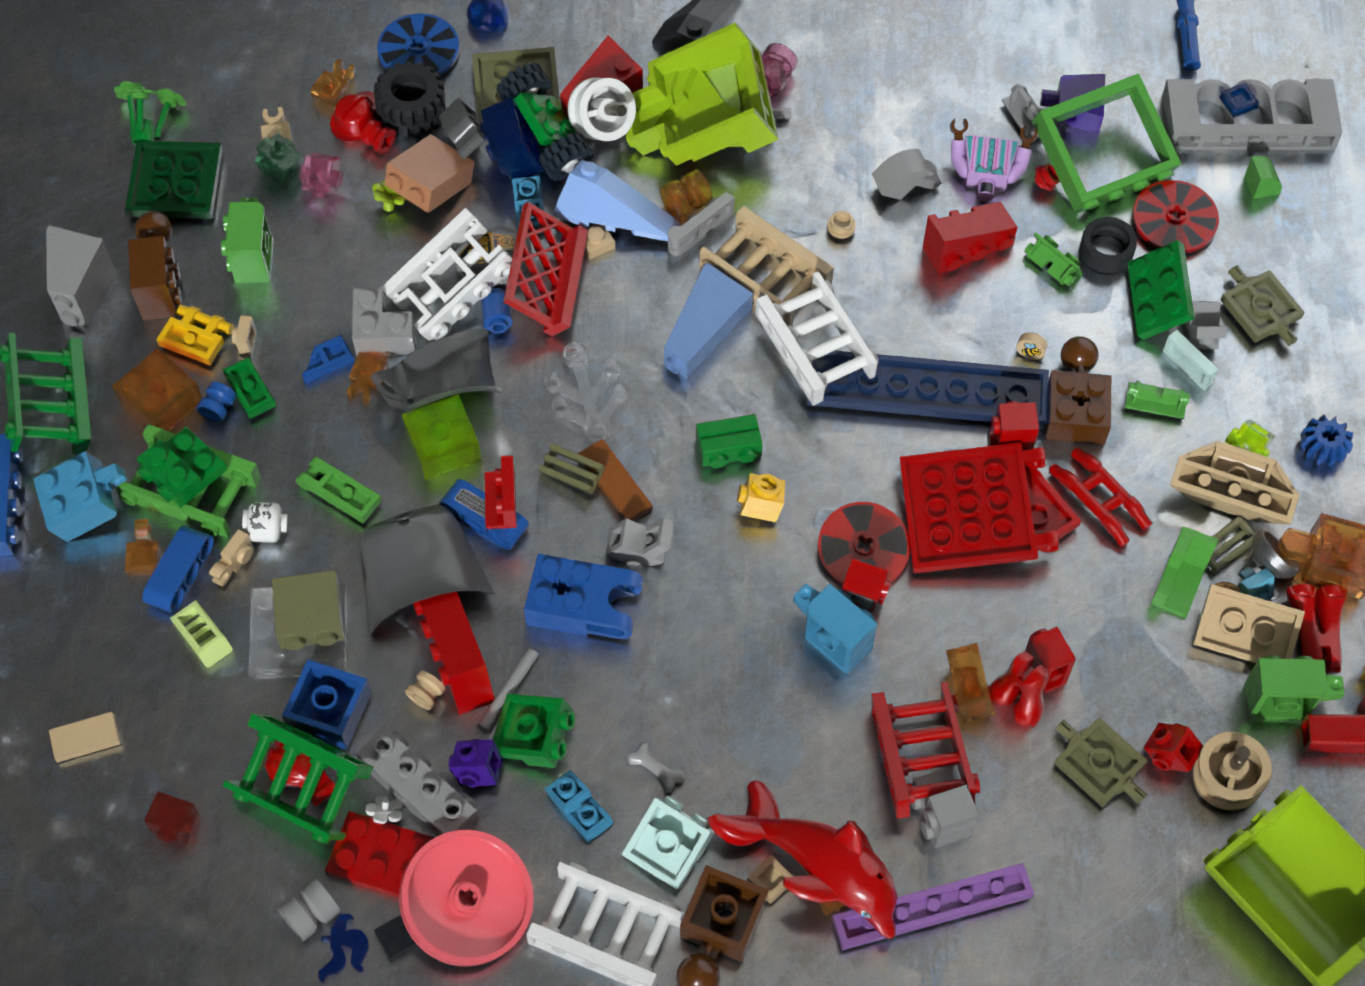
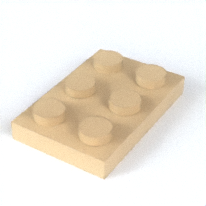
M1210 584L1192 645L1252 663H1257L1259 658L1269 655H1276L1281 659H1291L1305 611Z

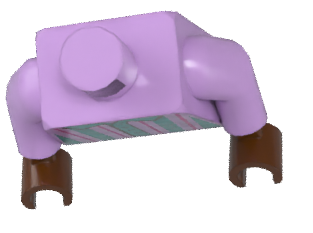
M955 119L951 121L950 130L954 134V139L951 140V163L959 176L965 178V186L968 189L977 190V198L979 200L991 201L994 198V192H1005L1008 184L1015 183L1025 173L1032 152L1030 145L1037 139V129H1035L1034 136L1031 139H1027L1023 135L1026 126H1024L1020 132L1023 142L1019 146V141L967 134L965 139H963V133L968 129L967 119H963V130L955 128Z

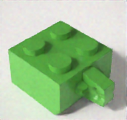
M258 197L240 198V202H229L228 214L223 216L224 231L227 232L226 238L221 240L222 255L227 256V271L232 272L235 283H270L273 237L269 230L264 206L259 203Z
M1269 655L1259 658L1244 683L1248 719L1303 720L1307 714H1312L1319 702L1342 699L1344 696L1342 676L1326 674L1324 660H1314L1310 656L1281 659L1279 656Z

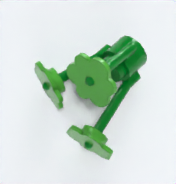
M123 81L120 83V86L114 87L116 97L128 101L131 127L130 138L133 144H136L137 141L160 140L161 130L170 107L175 108L177 105L186 106L187 103L182 95L174 93L170 89L148 90L142 87L140 82ZM149 94H157V98L164 104L156 128L153 126L152 120L143 119V99H149ZM135 99H137V119L134 106Z

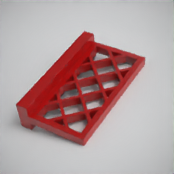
M527 202L522 208L503 302L544 325L543 332L554 336L571 326L588 230L580 225L571 228L530 202ZM531 215L537 219L541 229L535 231L530 221ZM552 228L562 233L559 244L551 231ZM544 233L550 246L549 248H543L537 234ZM526 238H530L536 253L530 255L525 244ZM547 252H553L556 259L555 268L552 267L546 254ZM537 256L545 269V272L540 274L532 259ZM522 262H525L532 277L525 279L520 269ZM548 276L552 284L551 292L547 291L541 277ZM534 281L541 296L534 298L528 282ZM520 286L527 302H522L514 297L516 287ZM541 299L547 308L546 315L541 313L537 301Z

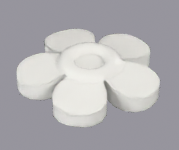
M378 796L375 798V803L366 805V814L374 816L373 821L379 824L387 823V819L391 822H398L402 819L401 810L403 804L396 799L389 802L386 796Z

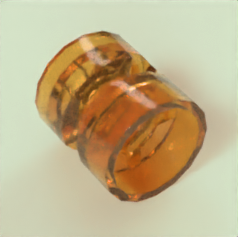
M697 169L681 176L680 182L673 180L660 187L663 204L669 214L676 220L690 214L692 207L700 209L713 199L709 183Z

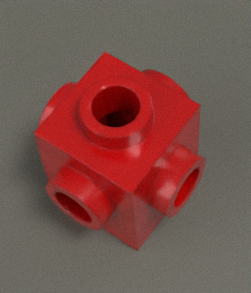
M1158 723L1143 748L1152 758V763L1157 768L1164 771L1190 772L1200 755L1203 745L1188 726L1178 723Z

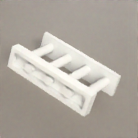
M819 271L813 273L812 290L781 304L772 303L766 294L756 299L755 315L812 406L823 401L826 384L863 368L868 378L872 379L875 377L878 357L875 351L867 347L834 296L831 283L828 280H824ZM816 300L820 301L826 311L794 327L787 326L783 321V315ZM832 322L841 334L808 350L805 348L801 349L797 343V338ZM848 345L856 357L823 373L816 372L811 365L813 360Z
M560 862L557 867L558 876L560 879L565 880L546 923L542 922L541 925L534 922L531 923L527 932L528 944L628 986H656L657 974L653 972L651 966L669 924L680 928L683 920V912L679 911L680 908L672 902L662 900L659 903L587 873L588 870L579 864L571 862L567 865ZM577 886L596 894L577 935H573L570 938L560 934L558 927ZM611 899L625 905L626 908L608 948H604L601 951L591 947L589 940L607 900ZM640 911L657 918L639 961H635L632 964L622 960L620 952Z

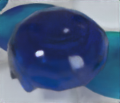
M471 0L466 15L473 28L478 31L486 30L495 33L500 25L507 26L509 24L511 14L504 0Z

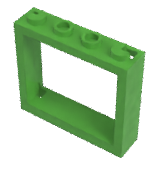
M1139 73L1041 110L1032 120L1073 211L1082 208L1092 210L1101 204L1100 201L1109 198L1111 202L1123 197L1127 190L1133 188L1134 192L1148 187L1150 185L1149 182L1152 180L1164 181L1174 176L1173 171L1181 165V161ZM1129 95L1161 163L1086 192L1055 123Z

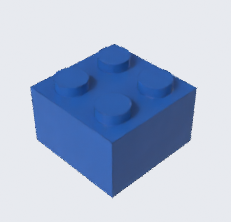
M307 659L282 714L283 721L327 744L347 750L372 694L367 678Z

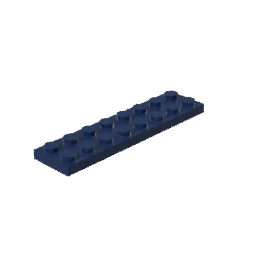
M835 350L813 360L811 365L816 372L823 373L856 357L852 352ZM876 354L878 364L874 378L869 379L863 368L858 369L826 384L823 401L813 405L991 422L992 416H996L999 404L1009 401H1017L1019 403L1035 402L1039 427H1046L1049 370ZM807 399V405H812L809 399Z

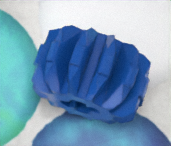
M1323 414L1318 420L1312 418L1307 426L1303 428L1300 434L1302 439L1300 449L1307 451L1306 459L1314 457L1317 465L1325 461L1331 467L1335 461L1338 463L1343 462L1347 454L1351 452L1353 448V443L1351 442L1353 432L1346 431L1347 423H1337L1336 416L1328 420Z

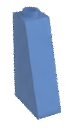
M706 263L664 346V364L672 373H679L687 379L752 310L753 293L709 263Z

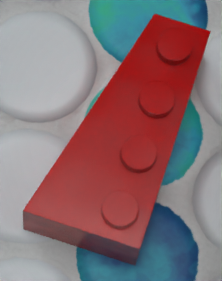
M457 591L436 595L413 603L417 616L423 615L425 619L420 621L426 639L431 638L433 641L432 644H429L435 663L438 661L441 663L442 667L438 668L443 686L449 685L459 715L492 704L495 698L487 667Z

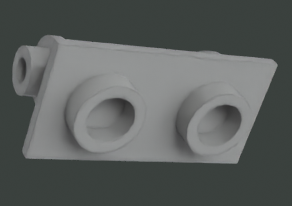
M1018 83L1011 88V96L1003 98L1002 102L1019 128L1022 129L1026 126L1024 135L1027 139H1031L1035 132L1032 120L1040 112V109L1027 92V88Z

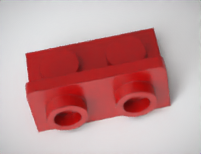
M501 456V468H495V471L485 472L484 474L485 525L487 529L517 528L513 456Z

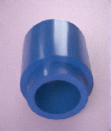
M499 288L491 289L490 293L481 301L483 325L485 329L493 333H503L513 324L511 306L503 302L505 291Z

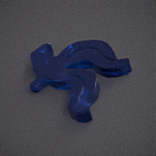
M340 914L331 927V935L321 937L322 942H330V948L333 952L330 962L318 971V978L323 984L329 975L337 974L347 964V958L341 947L342 945L352 949V967L359 973L364 971L361 964L369 951V941L361 930H347L348 921L354 919L351 914Z

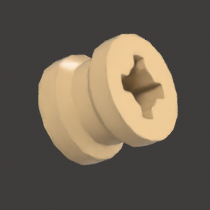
M421 670L416 675L417 681L414 685H409L406 688L405 694L421 708L430 710L434 705L436 696L442 695L446 689L439 679Z

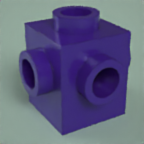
M493 739L456 741L454 752L449 757V770L454 774L460 787L472 788L476 786L497 785L503 757Z

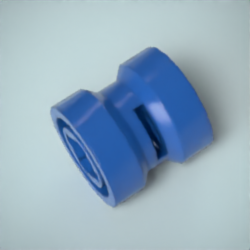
M213 381L206 390L207 396L200 400L196 410L209 421L222 423L227 415V407L232 406L237 395L230 387Z

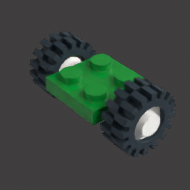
M532 62L530 65L529 63L524 64L522 68L518 66L516 71H510L507 73L508 77L501 79L502 82L498 83L496 91L507 109L511 112L514 110L516 112L521 111L539 143L544 146H551L544 149V153H541L539 161L553 182L557 180L558 182L562 181L564 178L567 179L569 173L581 160L592 162L591 159L594 158V152L583 134L575 133L571 122L561 110L560 102L555 97L547 95L548 90L551 89V82L540 64Z

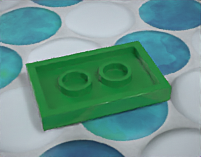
M1179 240L1174 241L1128 263L1138 337L1145 340L1195 319L1184 244Z

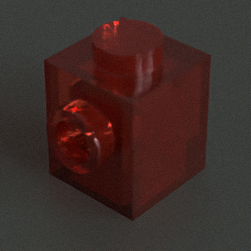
M159 791L144 819L150 832L157 834L156 837L170 844H174L175 841L187 844L190 835H194L197 832L201 821L200 813L194 803Z

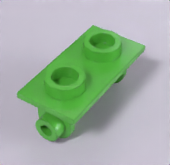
M1035 232L1034 236L1037 242L1035 245L1033 243L1028 244L1024 250L1027 253L1028 259L1042 269L1049 262L1053 263L1046 272L1061 285L1066 284L1070 286L1076 278L1073 276L1075 272L1079 276L1083 275L1079 267L1081 262L1069 252L1064 255L1057 249L1059 245L1048 235L1041 237Z
M1136 380V383L1128 382L1125 408L1184 419L1190 393L1185 392V389L1161 388L1143 384Z

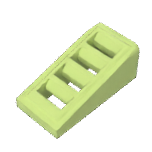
M197 600L170 617L171 621L207 668L232 652L233 649L226 637ZM197 615L200 616L199 618L191 622L189 625L184 627V624L189 622L191 619H193Z

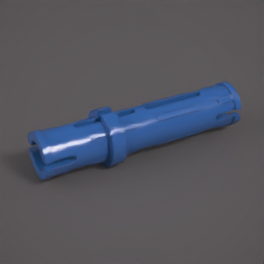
M1177 0L1179 13L1177 27L1181 33L1183 67L1186 71H1195L1201 67L1197 37L1199 20L1195 14L1194 0Z

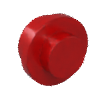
M1048 163L1035 168L1036 174L1034 179L1037 185L1047 191L1054 190L1060 180L1053 166Z

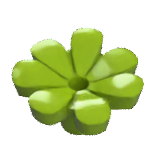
M385 180L381 181V184L374 183L372 186L373 197L376 201L383 202V209L385 211H393L395 204L403 205L405 200H407L385 186Z

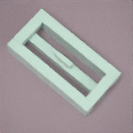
M1178 330L1170 334L1163 352L1205 391L1213 385V380L1216 378L1215 374L1218 373L1219 369Z

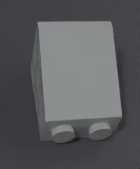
M48 225L46 229L47 291L61 321L70 326L80 325L88 328L116 270L103 239Z

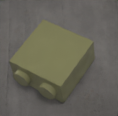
M335 570L272 578L275 631L281 649L299 650L307 645L330 646L337 641H344L340 584Z

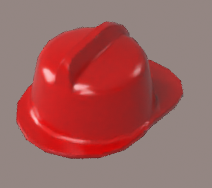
M364 91L350 94L339 100L330 120L331 131L338 139L349 142L361 140V134L366 124L373 119H378L374 92Z

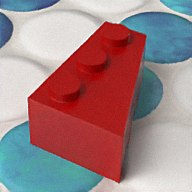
M607 35L560 93L561 110L568 120L570 95L574 88L586 79L595 77L617 79L623 82L632 93L643 88V69L609 35Z

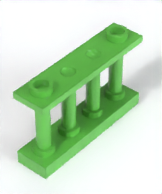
M150 424L146 426L142 433L148 448L160 439L166 443L176 435ZM208 446L226 463L228 470L222 475L230 479L212 514L196 508L207 487L181 508L172 500L169 503L166 502L158 492L154 493L143 489L142 486L145 480L138 471L130 483L123 482L115 487L119 499L128 505L135 506V504L200 527L202 531L209 535L217 536L219 534L228 538L231 532L226 519H224L227 510L240 487L247 484L256 488L261 480V475L256 463Z

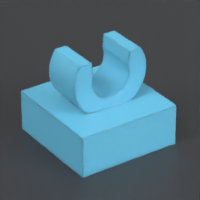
M1250 567L1239 572L1238 575L1243 579V581L1238 583L1241 593L1264 600L1274 597V575L1267 568L1258 573Z

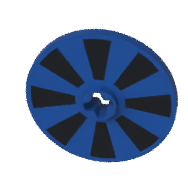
M423 13L406 15L391 22L381 33L377 44L379 60L385 69L387 67L393 68L394 64L399 62L401 65L406 64L405 61H412V64L420 62L423 63L424 67H432L434 73L438 72L440 76L454 65L460 49L458 35L447 21L435 15Z

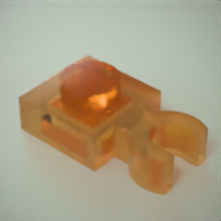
M342 59L336 60L333 64L334 71L330 73L324 70L310 89L311 96L335 107L350 88L348 80L355 76L354 65L351 64L348 69L342 70Z
M362 352L358 353L349 375L350 382L353 383L347 390L349 401H353L357 393H363V404L367 405L370 402V387L377 389L371 379V374L387 369L388 361L386 358Z

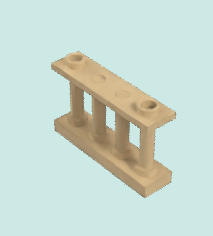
M745 206L736 213L737 231L715 254L704 246L700 249L699 266L703 268L706 263H709L752 292V303L755 305L756 299L766 294L772 303L781 304L807 292L812 287L813 273L818 271L824 280H828L831 284L833 280V266ZM745 239H750L758 244L759 247L737 269L724 261ZM767 254H772L782 262L760 285L747 277ZM790 269L796 270L804 278L783 300L769 292ZM794 311L783 315V321L787 326L793 325Z

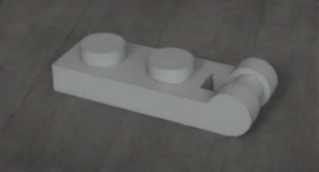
M726 191L721 196L711 199L707 206L699 213H693L682 226L671 227L668 230V252L673 256L682 255L734 215L735 197Z

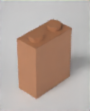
M430 134L387 163L384 185L429 213L471 184L475 161L468 157L463 159L456 149Z

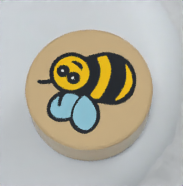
M1028 332L1020 336L1016 348L1023 357L1039 360L1044 357L1048 343L1041 335Z

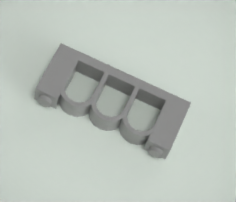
M1176 78L1167 79L1162 93L1166 132L1175 150H1335L1342 135L1333 79H1305L1304 83L1298 80L1287 79L1275 83L1272 88L1259 80L1248 79L1238 82L1231 88L1220 80H1203L1195 85V79ZM1237 91L1245 92L1251 102L1258 105L1262 110L1264 124H1240L1239 115H1233L1223 102V97ZM1242 95L1234 96L1230 99L1229 103L1232 108L1238 110V107L1235 108L1239 100L1246 101L1241 97ZM1210 101L1218 104L1223 109L1226 124H1201L1198 103ZM1287 101L1295 104L1300 109L1303 124H1279L1276 102Z

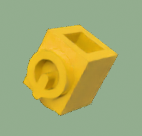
M750 473L745 485L740 484L738 489L737 502L741 503V515L776 522L784 505L785 480L778 479L771 474L757 475Z

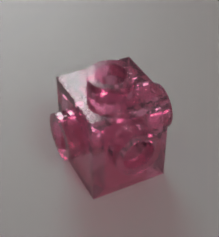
M317 152L306 155L305 164L302 165L300 170V180L303 181L302 190L311 191L312 196L322 198L338 191L343 182V172L340 171L342 157Z

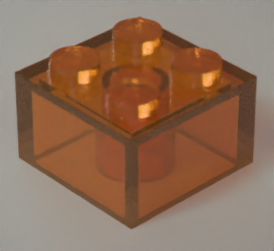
M158 348L112 385L120 405L145 427L150 424L167 431L192 412L200 400L203 399L197 382Z

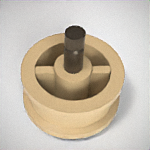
M1223 732L1210 738L1203 746L1198 759L1193 765V781L1199 794L1211 805L1229 811L1242 810L1255 803L1268 785L1272 774L1271 760L1265 748L1251 736L1240 732Z

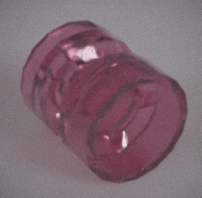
M780 43L769 44L761 55L769 96H776L781 92L787 82L786 79L791 76L798 65V59L794 52Z

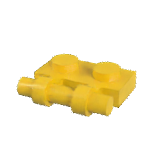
M179 305L177 315L183 317L182 320L173 317L169 318L156 339L158 345L211 365L225 343L223 337L218 334L223 332L230 335L233 332L234 324L225 321V318L216 314L211 316L203 313L201 308ZM199 323L206 327L205 329H202L194 325Z

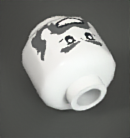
M253 502L248 510H243L242 531L249 535L251 542L276 543L280 539L281 532L287 533L288 514H282L278 503Z

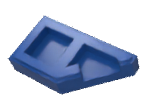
M342 335L314 346L307 369L303 372L302 378L304 383L307 384L355 362L354 356Z

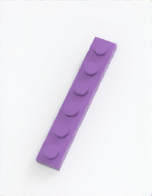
M1016 864L898 897L893 913L896 935L1033 898L1034 891L1024 864ZM855 910L845 911L832 916L842 950L886 938L880 935Z

